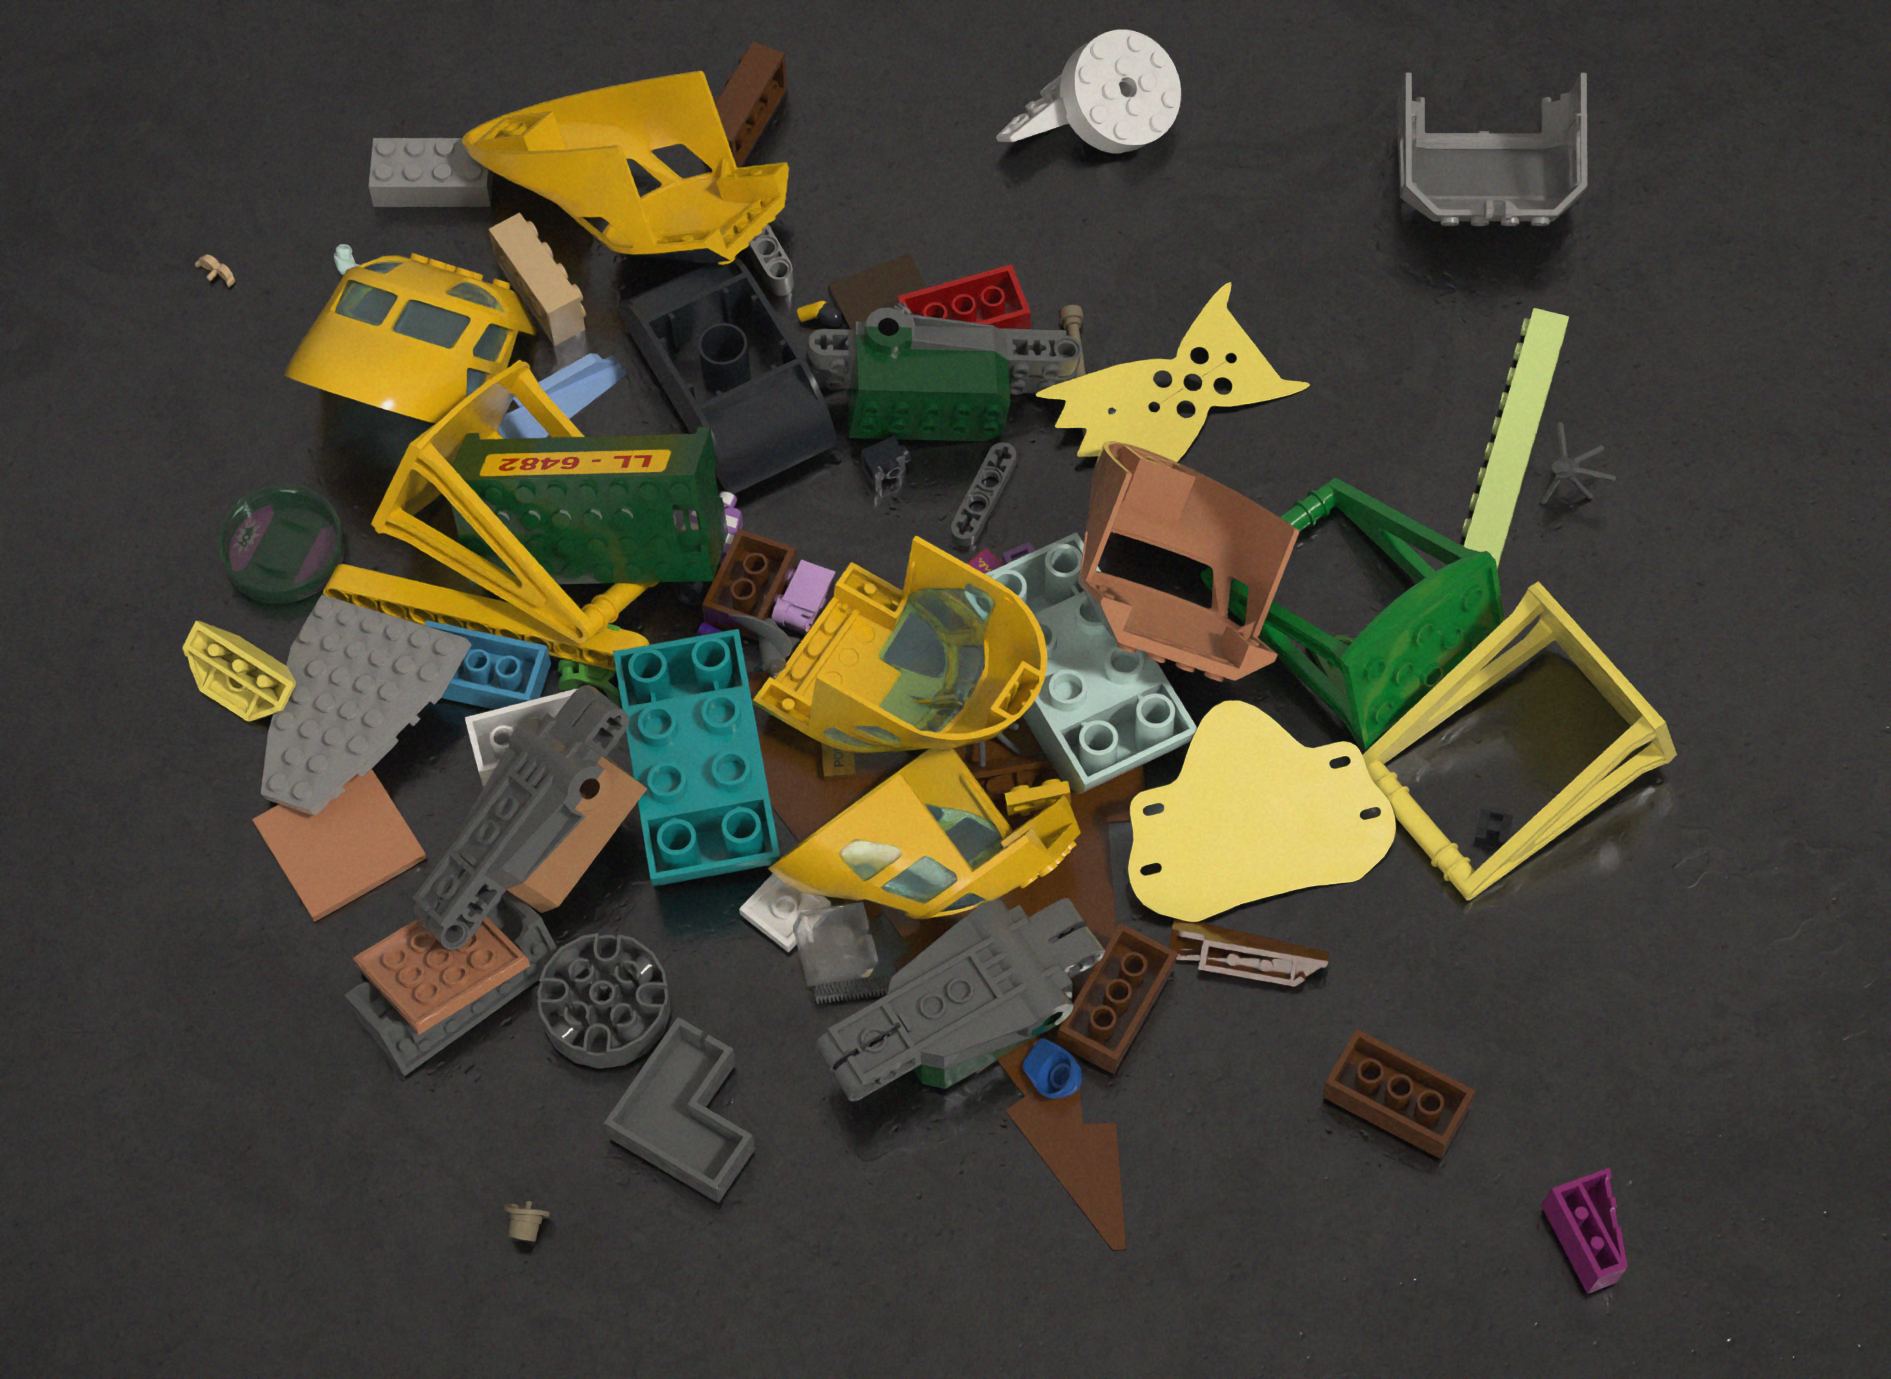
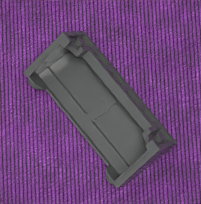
M508 890L504 892L499 903L491 909L487 917L528 958L530 963L528 968L420 1035L371 982L361 983L344 995L356 1017L404 1076L538 981L544 966L558 951L542 918L527 903Z

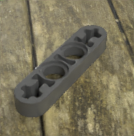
M1001 442L991 447L951 523L952 540L959 546H970L976 542L1016 466V450L1009 443ZM1003 454L1008 455V459L1004 458L1000 464V470L996 468L998 457H1002ZM995 477L999 483L989 488L981 483L984 478ZM974 501H982L986 508L980 512H975L969 508V505ZM968 518L969 520H971L970 532L966 531L964 535L960 534L959 529H965Z

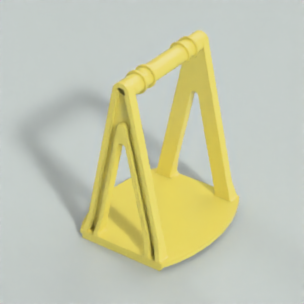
M1538 581L1528 588L1514 612L1362 756L1371 780L1390 801L1396 819L1432 859V866H1438L1444 873V880L1450 881L1466 900H1471L1642 773L1668 764L1677 756L1666 722ZM1538 615L1540 616L1539 622L1522 641L1484 667ZM1556 640L1584 675L1631 727L1475 871L1470 865V859L1468 857L1464 858L1457 850L1458 845L1449 841L1411 797L1409 788L1407 786L1403 787L1397 780V774L1390 772L1384 764ZM1646 743L1649 745L1644 750L1635 755L1633 758H1631L1629 761H1627L1625 764H1623L1614 772H1612L1610 775H1608L1606 778H1604L1633 750L1637 749L1638 747Z

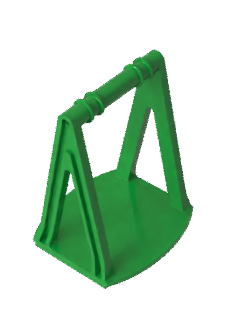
M1334 477L1316 491L1310 490L1307 493V497L1302 501L1296 500L1293 503V507L1279 517L1301 532L1306 527H1313L1316 524V520L1320 517H1327L1330 514V510L1337 506L1408 573L1417 584L1386 607L1349 646L1274 601L1271 603L1258 638L1278 654L1277 657L1346 724L1357 746L1366 751L1505 621L1496 559L1488 551L1479 552L1465 548ZM1405 542L1447 564V566L1435 571ZM1209 566L1201 572V578L1206 587L1212 592L1213 569ZM1234 578L1231 581L1228 608L1245 624L1249 587ZM1286 636L1333 663L1344 678L1347 696Z

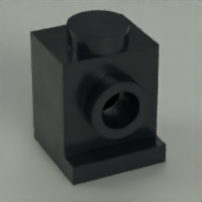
M894 436L861 450L862 467L875 489L881 487L882 480L892 479L900 475L902 471L906 470L905 463L911 461L905 445H899Z

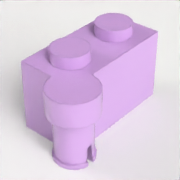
M801 560L797 569H792L788 576L786 584L788 588L784 595H779L772 613V619L779 626L806 635L834 594L835 584L837 583L836 572Z

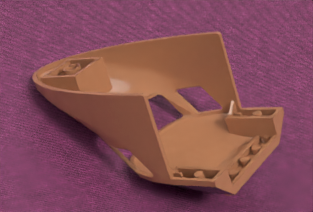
M1116 441L1105 442L1098 456L1092 476L1089 512L1078 583L1109 635L1118 642L1117 647L1130 653H1136L1137 649L1147 652V657L1161 663H1165L1166 659L1175 661L1177 667L1189 672H1194L1195 668L1205 671V676L1220 682L1223 681L1224 677L1236 681L1275 662L1278 654L1262 642L1258 636L1294 548L1299 530L1242 494L1185 465L1134 445ZM1110 532L1164 548L1210 566L1213 569L1211 608H1205L1180 597L1124 578L1096 571ZM1234 578L1249 587L1244 626H1240L1228 619L1231 581Z

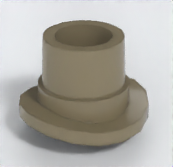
M526 1201L525 1207L513 1203L504 1204V1211L510 1213L507 1236L536 1241L542 1218L549 1219L551 1213L531 1209V1201Z

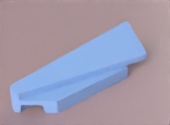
M590 353L538 383L542 390L570 419L626 376V370L615 355L602 359L598 354ZM514 396L515 410L504 415L498 427L499 435L504 439L546 438L549 433Z

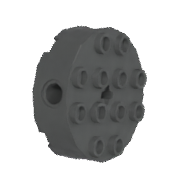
M598 933L583 935L560 947L544 966L537 991L539 1015L543 1029L555 1049L573 1062L599 1069L626 1065L648 1053L664 1034L671 1012L666 974L653 951L633 937L620 934L618 936H599Z

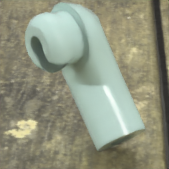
M347 244L338 245L336 253H334L335 264L342 275H344L347 269L359 266V264L355 263L351 254L352 248Z

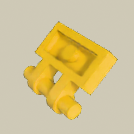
M1060 779L1047 780L1042 783V786L1033 788L1021 785L1010 789L1008 793H1004L1008 816L1021 814V817L1031 815L1030 811L1045 809L1063 795L1071 803L1068 781L1061 782Z

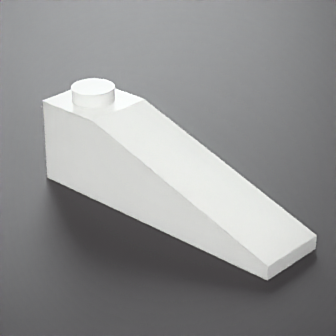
M1062 74L1039 92L1042 96L1041 99L1031 101L1026 105L1025 108L1028 111L1026 114L1015 117L996 136L998 142H1014L1069 123L1065 116L1067 111L1063 98H1060Z

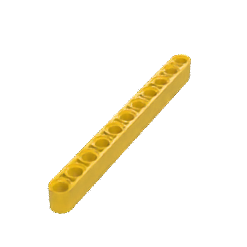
M339 564L335 567L323 590L325 596L424 626L427 620L546 645L550 656L616 671L613 651L649 645L648 640L638 633L623 629L616 631L607 628L603 632L593 635L587 642L580 644L511 603L346 564Z

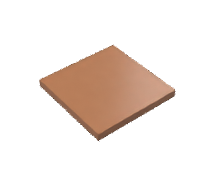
M372 769L363 777L356 774L343 785L346 791L339 797L329 801L327 806L315 816L279 804L252 819L314 922L427 859L426 853Z
M487 916L482 921L480 928L470 937L467 943L457 950L446 949L417 920H414L353 957L355 966L419 1035L530 966L528 958Z

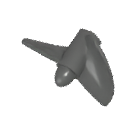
M729 614L728 616L730 619L758 634L761 663L754 668L755 672H781L785 669L786 662L803 640L787 636L771 618L761 620L741 614Z

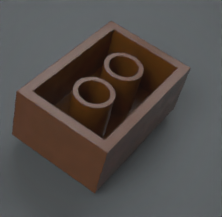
M738 529L702 604L705 623L727 631L739 629L740 635L758 641V634L745 628L728 616L729 614H741L761 620L766 618L772 619V613L779 595H784L788 588L786 585L788 576L792 569L796 570L798 567L796 548Z

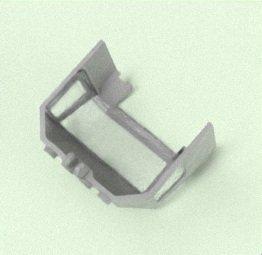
M1405 73L1397 93L1400 198L1432 221H1441L1443 226L1459 225V221H1471L1473 226L1489 225V221H1501L1503 226L1519 225V221H1531L1533 226L1549 225V221L1557 219L1581 196L1587 187V73H1580L1570 92L1560 94L1559 101L1551 102L1549 97L1541 99V133H1489V131H1479V133H1425V98L1418 97L1416 101H1412V73Z

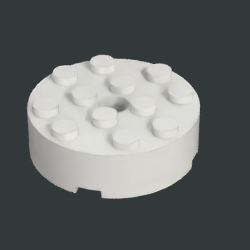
M1112 30L1092 39L1071 55L1062 72L1060 98H1063L1067 111L1065 116L1069 124L1085 142L1105 152L1123 153L1137 150L1158 139L1168 131L1179 111L1181 86L1174 63L1158 43L1139 32Z

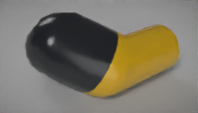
M818 301L797 309L801 322L816 318L827 326L838 327L843 321L840 311L826 301Z

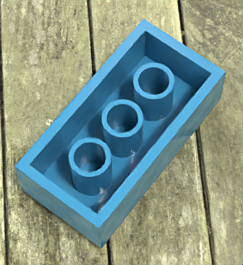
M426 620L425 626L467 638L472 644L441 698L495 710L540 698L551 665L546 645Z

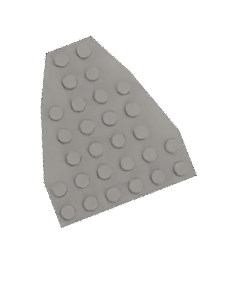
M321 595L290 648L286 666L293 675L296 685L284 710L274 713L272 716L267 738L261 795L266 800L313 816L317 815L327 806L329 801L339 797L346 791L343 787L344 784L356 774L363 777L399 741L396 737L408 723L414 726L420 720L417 714L429 702L434 705L438 702L472 644L467 638Z

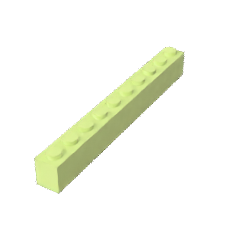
M1533 308L1531 319H1524L1520 333L1521 336H1525L1524 343L1518 342L1513 360L1518 361L1516 368L1510 367L1506 385L1511 387L1509 393H1502L1498 408L1503 410L1502 418L1495 417L1491 435H1495L1496 438L1494 443L1488 442L1484 460L1489 462L1487 468H1480L1476 485L1481 486L1480 493H1473L1469 511L1474 513L1472 520L1465 519L1461 534L1462 537H1466L1465 544L1461 546L1479 552L1488 551L1496 559L1497 569L1569 320V316Z

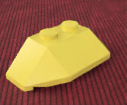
M195 621L182 648L185 656L188 657L199 691L248 722L283 711L295 688L296 681L286 665L242 637L201 621Z

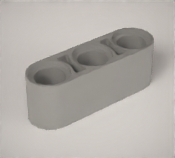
M767 224L762 229V233L755 236L749 242V246L745 250L768 290L776 296L787 295L794 286L792 264Z

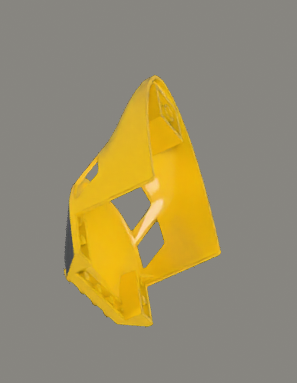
M703 71L645 79L542 102L487 121L467 132L462 138L464 149L474 160L492 172L556 203L606 247L617 253L692 263L718 262L719 265L728 264L734 261L735 256L741 250L747 248L749 242L755 236L761 234L762 229L768 223L776 219L775 216L785 207L789 173L787 162L737 168ZM683 144L712 169V172L681 178L652 153V150ZM626 159L633 160L662 185L640 197ZM583 217H602L610 224L600 233Z

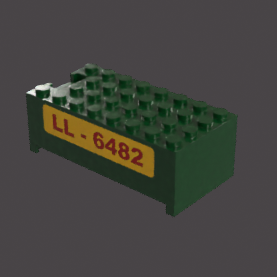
M698 427L696 434L480 439L479 433H466L452 467L557 584L713 581L728 536V526L723 497H719L714 470L717 462L711 427ZM452 505L460 544L517 577ZM676 510H683L686 530H678L675 517ZM688 510L696 511L699 530H692ZM468 578L469 586H480Z

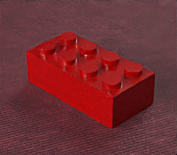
M1012 264L897 296L898 303L901 305L900 301H902L912 312L911 315L988 324L998 329H1031V312Z

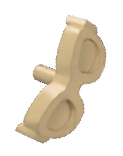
M206 254L195 263L196 267L201 265L211 271L206 276L209 281L218 274L226 281L228 288L235 282L230 269L225 264H220L211 255Z

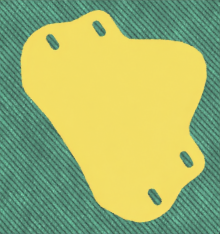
M1224 701L1214 706L1201 720L1190 743L1178 778L1170 785L1140 792L1133 798L1130 805V817L1134 841L1128 865L1129 879L1134 893L1146 907L1161 915L1188 922H1198L1250 901L1310 886L1354 882L1361 879L1386 855L1393 843L1396 830L1395 816L1390 801L1371 780L1364 758L1356 745L1342 741L1317 748L1304 747L1275 720L1257 707L1242 701ZM1343 756L1350 758L1351 762L1348 766L1332 769L1329 765L1332 759ZM1156 803L1164 805V811L1151 816L1143 814L1145 806ZM1373 807L1380 808V816L1367 820L1361 819L1360 812L1362 810ZM1161 864L1162 870L1159 873L1143 876L1140 872L1141 867L1145 865Z

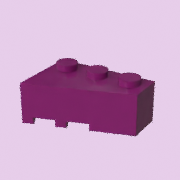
M1610 1167L1551 1188L1541 1203L1587 1294L1617 1283L1628 1268L1622 1231L1617 1223L1615 1211L1617 1208L1616 1198L1612 1195L1610 1184L1612 1177Z

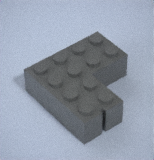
M677 1017L604 1122L608 1138L717 1203L720 1202L755 1150L752 1134L706 1108L736 1064L733 1048L709 1034L704 1040L702 1030Z

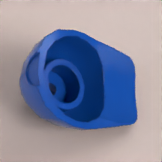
M1044 1038L1039 1039L1023 1062V1069L1036 1089L1048 1098H1067L1075 1094L1082 1084V1072L1076 1059L1067 1050Z

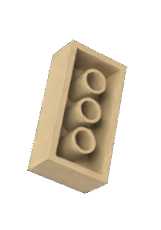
M518 213L489 228L497 265L515 291L519 292L525 305L553 345L556 346L586 330L584 324L586 312L580 302L583 300L582 293L576 284L571 285L567 280L568 274L563 265L554 262L552 259L553 253L546 242L541 243L537 238L539 235L534 224L531 221L526 222L523 216Z

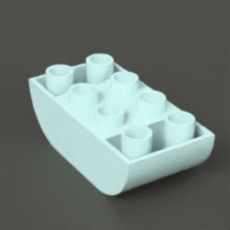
M1076 532L990 571L986 575L1018 595L1032 611L1041 627L1047 648V670L1039 694L1031 707L1023 714V717L1063 781H1068L1071 790L1081 794L1191 742L1197 727L1158 663L1147 657V652L1137 649L1136 653H1130L1118 648V642L1109 635L1078 583L1084 543ZM965 588L968 602L985 619H988L993 604L992 599L976 589Z

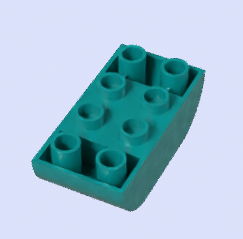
M739 629L613 651L622 709L627 713L629 719L626 733L633 775L637 781L647 788L638 800L652 886L770 866L780 860Z

